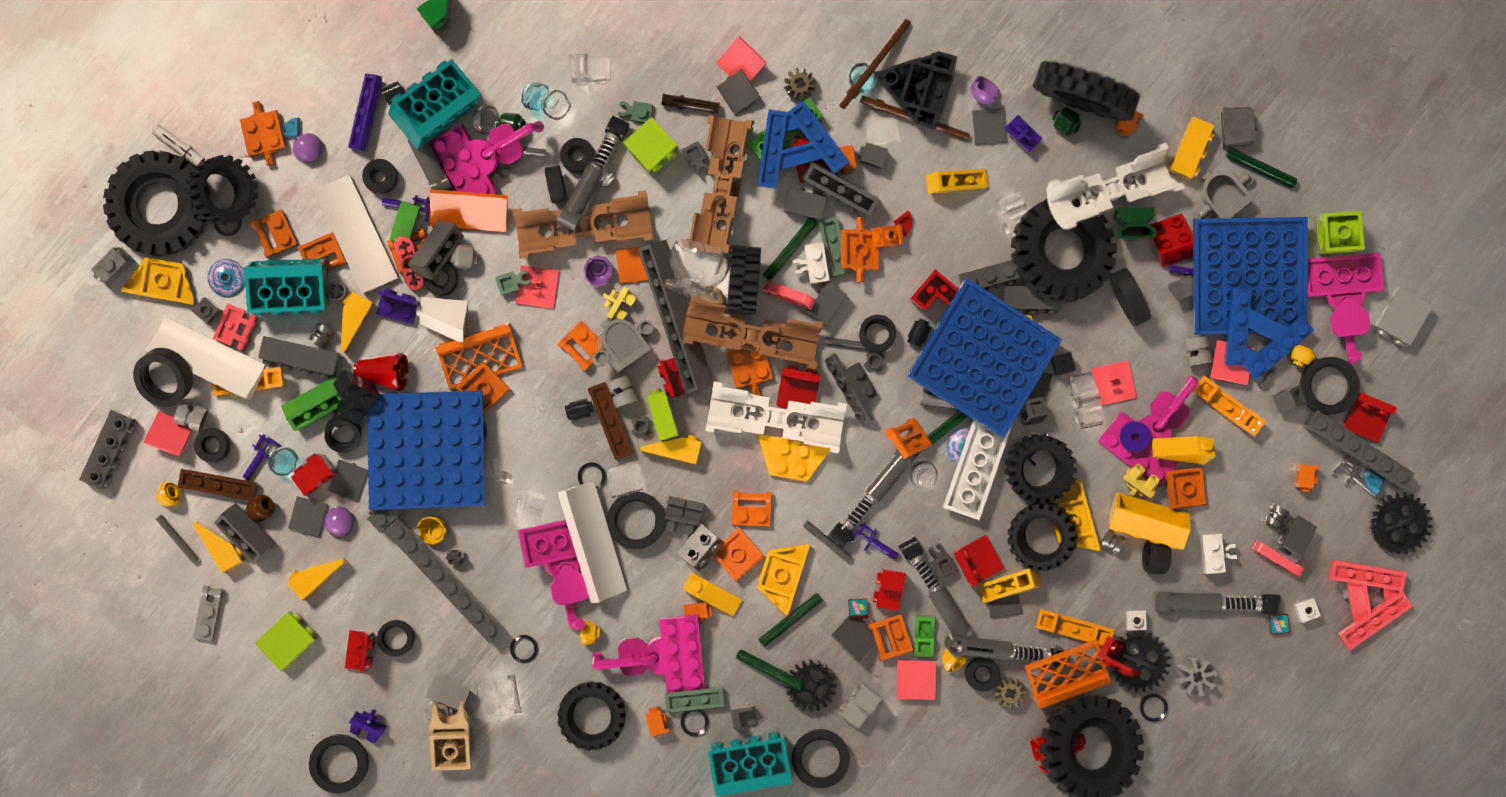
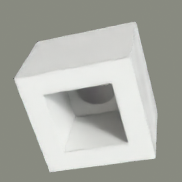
M1312 597L1293 604L1299 621L1302 623L1320 617L1315 599ZM1307 607L1311 608L1310 614H1307L1305 612V609Z
M1125 611L1126 630H1147L1146 611ZM1135 617H1139V624H1134L1133 620Z

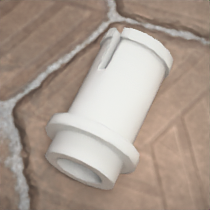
M602 168L603 177L600 181L603 182V186L609 187L615 180L614 174H610Z

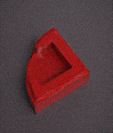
M909 210L893 221L895 226L902 225L904 237L909 233L912 226V216Z

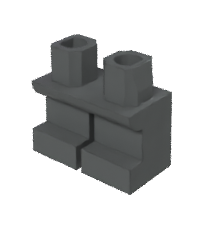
M669 496L665 519H667L666 530L676 532L678 522L685 523L683 534L692 535L696 531V527L699 526L704 503L687 500L683 517L686 499Z

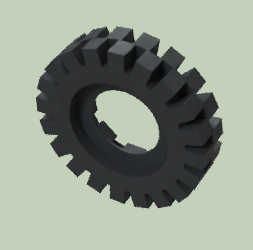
M1056 61L1041 62L1033 83V88L1036 91L1041 92L1046 97H1051L1057 102L1065 103V105L1072 108H1080L1081 111L1087 113L1092 112L1095 115L1106 116L1115 120H1132L1141 97L1140 93L1135 89L1128 87V85L1122 82H1117L1116 79L1108 76L1103 77L1095 71L1089 72L1085 68L1078 66L1075 68L1070 64H1060Z
M152 150L144 151V154L141 155L135 154L129 157V161L126 163L122 162L116 167L118 171L115 175L111 174L107 181L110 183L109 187L104 190L103 198L106 199V204H103L104 214L107 215L108 220L106 222L109 228L114 231V235L120 242L146 255L163 256L165 254L179 253L178 250L188 248L192 245L194 239H198L203 233L202 228L204 225L207 226L205 224L206 218L202 220L196 218L199 213L197 211L194 213L190 211V208L193 207L192 203L187 204L185 200L189 197V194H184V188L189 186V184H185L186 178L191 177L189 173L195 169L194 165L170 152H155ZM160 182L167 184L177 195V211L165 223H148L137 211V196L141 189L150 183ZM205 184V194L209 200L210 191L208 185Z
M1077 198L1072 199L1073 206L1080 207V201ZM1047 199L1032 207L1020 218L1021 221L1016 224L1013 231L1016 236L1011 238V248H1015V252L1011 254L1012 261L1020 266L1016 269L1020 278L1023 276L1027 278L1024 284L1030 290L1038 289L1036 295L1044 299L1050 296L1053 302L1060 303L1063 300H1066V303L1075 302L1097 291L1103 286V283L1108 281L1112 274L1110 270L1115 268L1116 258H1113L1112 255L1117 253V243H1111L1110 239L1115 237L1112 227L1106 229L1104 226L1108 220L1103 214L1099 217L1095 215L1076 222L1077 226L1068 229L1079 236L1084 247L1082 261L1072 269H1061L1055 266L1046 255L1045 242L1049 234L1056 229H1064L1054 219Z
M1100 695L1073 697L1067 700L1068 703H1061L1055 708L1057 714H1050L1046 721L1050 727L1043 728L1041 738L1046 739V744H1040V754H1046V759L1041 760L1043 769L1050 770L1051 772L1047 775L1050 782L1058 784L1056 789L1063 794H1069V797H1117L1124 793L1122 788H1129L1134 782L1131 776H1138L1141 769L1136 764L1137 760H1143L1144 751L1138 750V745L1144 744L1143 734H1136V730L1140 729L1137 719H1130L1133 713L1127 707H1120L1121 702ZM1088 727H1097L1103 730L1111 743V754L1108 761L1102 767L1094 770L1083 767L1078 762L1074 751L1077 736Z

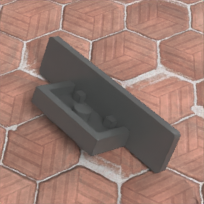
M836 353L824 360L826 366L836 380L837 386L844 394L846 402L852 408L856 419L862 426L872 421L873 417L865 402L876 397L878 394L860 362L845 369Z

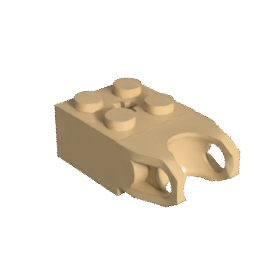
M460 701L459 710L453 716L444 715L440 711L438 702H433L429 724L432 771L471 769L470 721L464 701Z

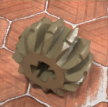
M795 68V75L789 71L788 75L790 78H784V81L789 83L784 86V89H791L787 93L788 96L795 93L794 100H797L798 95L801 96V100H805L804 94L811 97L812 94L809 90L815 91L816 87L809 84H814L816 80L809 79L812 76L811 72L805 75V68L802 69V73H799V69ZM798 80H802L803 85H805L804 87L801 86V89L797 88V84H795Z
M1008 676V683L1003 678L1000 679L1003 686L996 685L1000 689V691H994V695H1000L996 702L998 703L1003 700L1001 707L1004 708L1008 703L1010 710L1013 708L1012 703L1017 708L1020 707L1017 701L1025 702V699L1020 697V695L1027 694L1024 690L1020 691L1025 685L1022 683L1017 686L1019 683L1018 678L1012 683L1011 676ZM1008 688L1015 690L1012 698L1005 695V693H1008L1006 691Z

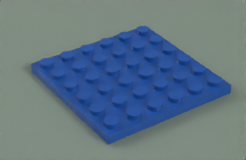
M1308 217L1193 219L1194 335L1227 334L1232 287L1252 289L1251 309L1285 327L1289 326L1300 315L1307 320ZM1248 328V333H1257Z
M965 278L906 377L1004 438L1062 339L970 279Z
M483 391L380 394V398L367 413L369 510L486 506Z

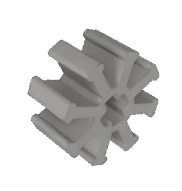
M1189 657L1191 669L1186 668L1184 664L1180 663L1178 669L1185 671L1187 676H1177L1176 681L1179 684L1189 681L1187 686L1183 688V691L1190 695L1195 686L1196 695L1204 696L1202 684L1204 683L1209 689L1213 690L1215 684L1208 682L1206 677L1217 676V672L1214 669L1204 672L1207 665L1210 664L1208 660L1202 658L1201 664L1197 667V658ZM1197 671H1199L1200 679L1193 681V673L1197 674Z

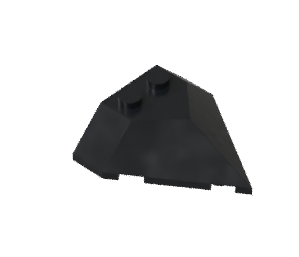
M938 51L881 71H875L873 74L916 125L935 130L943 115L954 79L957 56Z

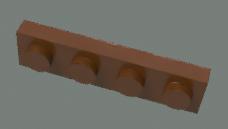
M606 382L588 388L614 459L617 460L633 454Z
M181 468L177 487L249 501L255 497L258 482Z

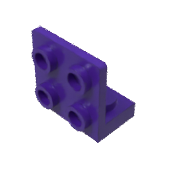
M384 288L383 291L378 290L377 294L381 297L376 315L414 324L417 305H419V302L415 300L416 297L402 293V296H398L397 292Z

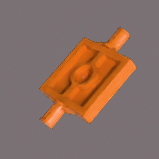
M260 101L252 102L255 114L239 119L247 154L249 157L264 155L267 166L275 164L272 153L286 148L281 129L282 126L277 110L262 112Z
M856 217V229L841 230V268L856 271L857 283H864V271L879 270V247L874 248L872 231L864 229V217Z
M741 348L740 350L726 351L735 389L744 386L751 387L753 395L761 396L758 385L763 381L773 379L767 356Z

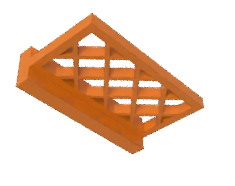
M509 322L465 335L463 342L452 339L435 346L449 390L456 388L460 383L452 384L450 379L452 371L454 370L462 374V381L465 376H468L467 372L471 364L476 367L478 366V364L473 362L477 353L488 358L485 362L486 364L490 359L500 364L497 371H494L497 375L523 367ZM509 336L511 344L508 350L498 345L502 337ZM488 342L494 345L490 355L479 350L483 343ZM496 347L506 352L502 361L491 357ZM466 348L476 351L471 361L461 356ZM509 353L516 357L518 364L509 366L503 362ZM452 354L457 357L453 367L445 363L444 355ZM459 358L470 363L465 373L455 368Z
M1097 639L1024 666L1039 709L1112 683L1106 665L1102 663L1103 659L1100 657L1097 659L1101 650ZM1096 648L1093 657L1086 655L1088 649ZM1075 654L1078 656L1075 663L1067 661L1071 655ZM1083 658L1090 660L1086 668L1079 666ZM1052 662H1060L1056 670L1049 668ZM1094 662L1102 667L1095 671L1090 670ZM1064 665L1072 667L1068 675L1061 672ZM1035 668L1042 669L1038 677L1032 675L1030 670ZM1076 669L1083 671L1081 676L1072 677ZM1046 671L1054 674L1050 681L1042 679ZM1058 675L1065 678L1063 683H1054ZM1040 682L1047 684L1045 689L1037 692L1036 688Z

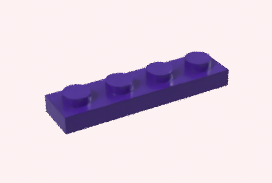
M365 74L348 144L350 149L366 150L374 111L377 106V98L381 88L382 76L375 74Z

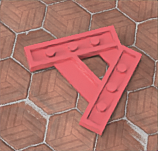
M1332 559L1328 578L1347 583L1353 623L1338 633L1347 649L1352 650L1413 607L1403 592L1407 572ZM1367 585L1383 588L1385 601L1372 610Z

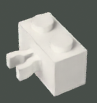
M824 243L805 245L806 260L796 259L793 260V264L799 263L800 265L806 264L807 266L794 271L795 275L808 271L810 285L829 282Z
M1221 533L1199 535L1203 573L1226 572L1224 558L1237 559V555L1224 554V551L1236 548V545L1229 544L1223 547Z

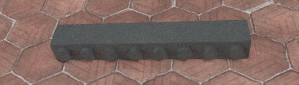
M667 240L650 243L638 248L685 393L689 394L713 386L714 382L701 343L693 341L692 344L682 342L688 303Z
M397 518L384 531L489 644L505 630L401 518Z

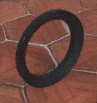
M242 219L238 220L236 229L230 233L222 232L218 226L214 227L223 236H233L241 229Z
M597 463L584 464L578 471L579 484H584L581 479L583 470L588 466H595L602 473V480L596 486V489H599L605 482L606 474L604 469Z
M528 635L517 636L510 645L511 656L520 663L532 661L538 652L536 641ZM525 638L533 643L534 653L530 658L520 659L514 654L513 647L519 639Z
M1149 694L1142 699L1140 712L1146 720L1157 722L1166 716L1168 704L1161 695ZM1151 697L1159 698L1164 704V711L1157 718L1148 717L1143 710L1145 701Z
M701 709L685 711L680 723L686 734L699 736L706 731L709 721L706 713ZM699 712L703 715L705 725L701 731L690 732L686 729L684 719L688 713Z

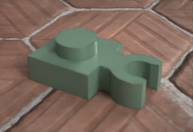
M634 101L633 106H629L627 102H620V105L625 106L627 109L623 113L618 112L619 116L626 117L631 115V121L642 123L651 118L653 104Z
M523 270L518 276H515L512 271L495 277L501 296L520 290L519 284L529 285L531 280H522V276L528 274V271Z

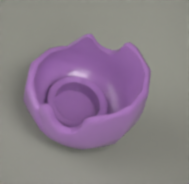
M977 76L971 85V93L980 103H993L999 96V88L983 76Z
M305 133L295 139L292 151L295 158L301 162H312L322 154L323 145L319 137L311 133Z
M603 256L591 257L584 265L585 279L593 286L606 285L613 274L611 262Z
M340 506L332 508L325 516L326 531L331 536L338 538L350 533L354 524L352 513L347 508Z

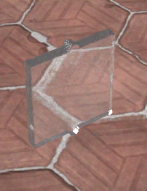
M874 109L864 110L868 143L882 142L885 144L886 141L900 140L896 115L882 110L881 112Z
M636 460L605 468L612 498L623 495L629 496L631 493L643 490Z

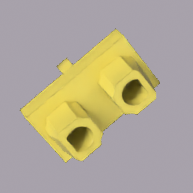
M623 287L617 299H614L618 293L615 290H612L610 295L604 293L602 297L607 299L604 307L609 308L611 303H614L607 317L611 320L613 318L615 320H625L628 313L620 309L621 304L624 302L632 307L637 298L626 287Z
M1139 463L1132 468L1129 467L1123 477L1128 482L1126 486L1131 489L1129 495L1133 496L1137 493L1142 497L1145 494L1151 499L1156 492L1160 479L1152 474L1148 479L1144 478L1142 474L1145 469Z

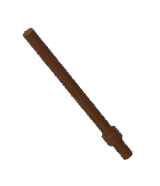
M904 19L857 82L846 91V96L839 104L842 109H845L852 99H856L860 93L859 90L909 27L911 22L908 19Z
M863 95L861 96L860 103L871 106L874 110L880 112L882 110L913 121L903 109L886 104L880 99L874 100ZM938 123L936 130L964 140H968L970 133L942 123Z

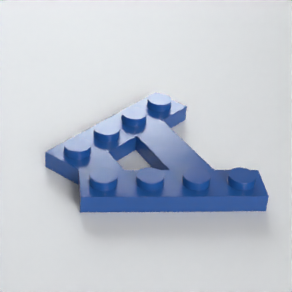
M804 101L788 112L769 109L757 186L777 189L780 170L820 159L825 161L834 174L850 163ZM800 128L810 141V143L783 150L785 132Z
M1232 287L1224 364L1244 366L1253 379L1257 380L1309 336L1314 329L1302 315L1287 327L1251 309L1252 289ZM1248 328L1271 341L1258 352L1248 348Z

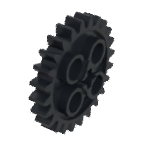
M1395 492L1394 498L1388 494L1387 501L1383 498L1380 499L1382 505H1374L1378 510L1371 511L1375 518L1369 519V521L1374 522V525L1370 526L1369 529H1375L1376 532L1372 536L1379 537L1376 543L1383 542L1382 549L1389 546L1388 552L1392 553L1395 549L1396 554H1400L1402 549L1404 554H1408V548L1415 552V546L1422 548L1420 542H1427L1424 536L1431 535L1427 528L1433 527L1428 524V521H1431L1433 518L1427 517V514L1431 511L1424 510L1426 503L1419 504L1421 498L1413 500L1414 494H1410L1407 498L1406 492H1402L1401 497L1398 492ZM1405 505L1410 509V513L1407 516L1402 513V508ZM1387 513L1392 515V521L1389 524L1384 520V516ZM1416 515V519L1405 522L1402 526H1396L1389 531L1385 530L1389 526L1398 524L1400 520H1407ZM1412 523H1415L1418 527L1415 533L1410 531ZM1396 530L1400 533L1398 541H1394L1392 538V534Z
M1134 631L1133 637L1126 633V640L1120 637V640L1124 642V649L1119 657L1117 656L1116 660L1122 663L1128 661L1134 669L1140 672L1143 669H1148L1151 676L1148 680H1143L1138 675L1134 677L1127 676L1118 671L1119 667L1117 669L1114 668L1115 670L1111 672V675L1117 674L1115 682L1122 680L1120 686L1123 687L1127 684V691H1130L1132 687H1134L1135 693L1138 692L1139 688L1145 693L1146 687L1153 691L1152 685L1155 684L1160 687L1158 680L1165 681L1162 675L1169 674L1165 670L1166 667H1171L1170 664L1166 663V660L1171 659V657L1165 656L1169 649L1163 650L1162 647L1165 643L1158 644L1159 637L1153 640L1152 633L1147 637L1144 631H1142L1141 636H1138L1137 631ZM1132 644H1137L1140 647V651L1136 655H1132L1129 652V647ZM1155 651L1158 654V659L1155 662L1148 661V652ZM1124 654L1136 659L1142 656L1144 662L1156 666V669L1154 670L1144 665L1137 667V663L1124 658Z

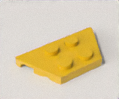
M145 257L138 269L133 272L129 281L121 288V292L195 305L185 265L181 263Z
M758 434L769 475L808 481L830 451V448L804 444L802 441Z
M1077 479L1075 483L1069 486L1072 488L1069 493L1064 491V497L1061 499L1056 498V502L1052 503L1058 504L1057 507L1065 508L1067 510L1066 513L1068 515L1071 514L1074 518L1072 522L1073 524L1076 523V534H1078L1076 547L1099 551L1100 546L1081 479ZM1052 521L1057 541L1061 543L1060 529Z
M809 544L768 550L757 588L787 616L810 547Z

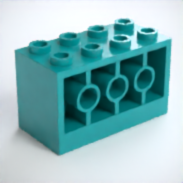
M453 59L448 62L444 60L436 67V71L433 73L429 71L421 78V82L418 84L414 82L406 89V93L403 95L400 93L391 100L392 104L389 106L388 115L416 149H419L474 108L481 96V93Z
M326 258L249 261L244 267L247 313H253V316L264 315V312H272V315H282L287 311H291V314H302L303 311H311L314 314L322 313V310H325L329 305Z
M780 732L769 733L768 737L761 738V735L751 736L748 741L743 742L741 738L730 740V744L723 745V742L712 743L711 747L708 748L716 797L792 784L784 734L780 735ZM766 754H770V756L774 757L773 759H771V762L763 760V758L766 757ZM747 758H751V760L755 761L752 762V765L748 766L747 763H744V761H747ZM728 761L736 764L733 766V769L725 766L728 764Z

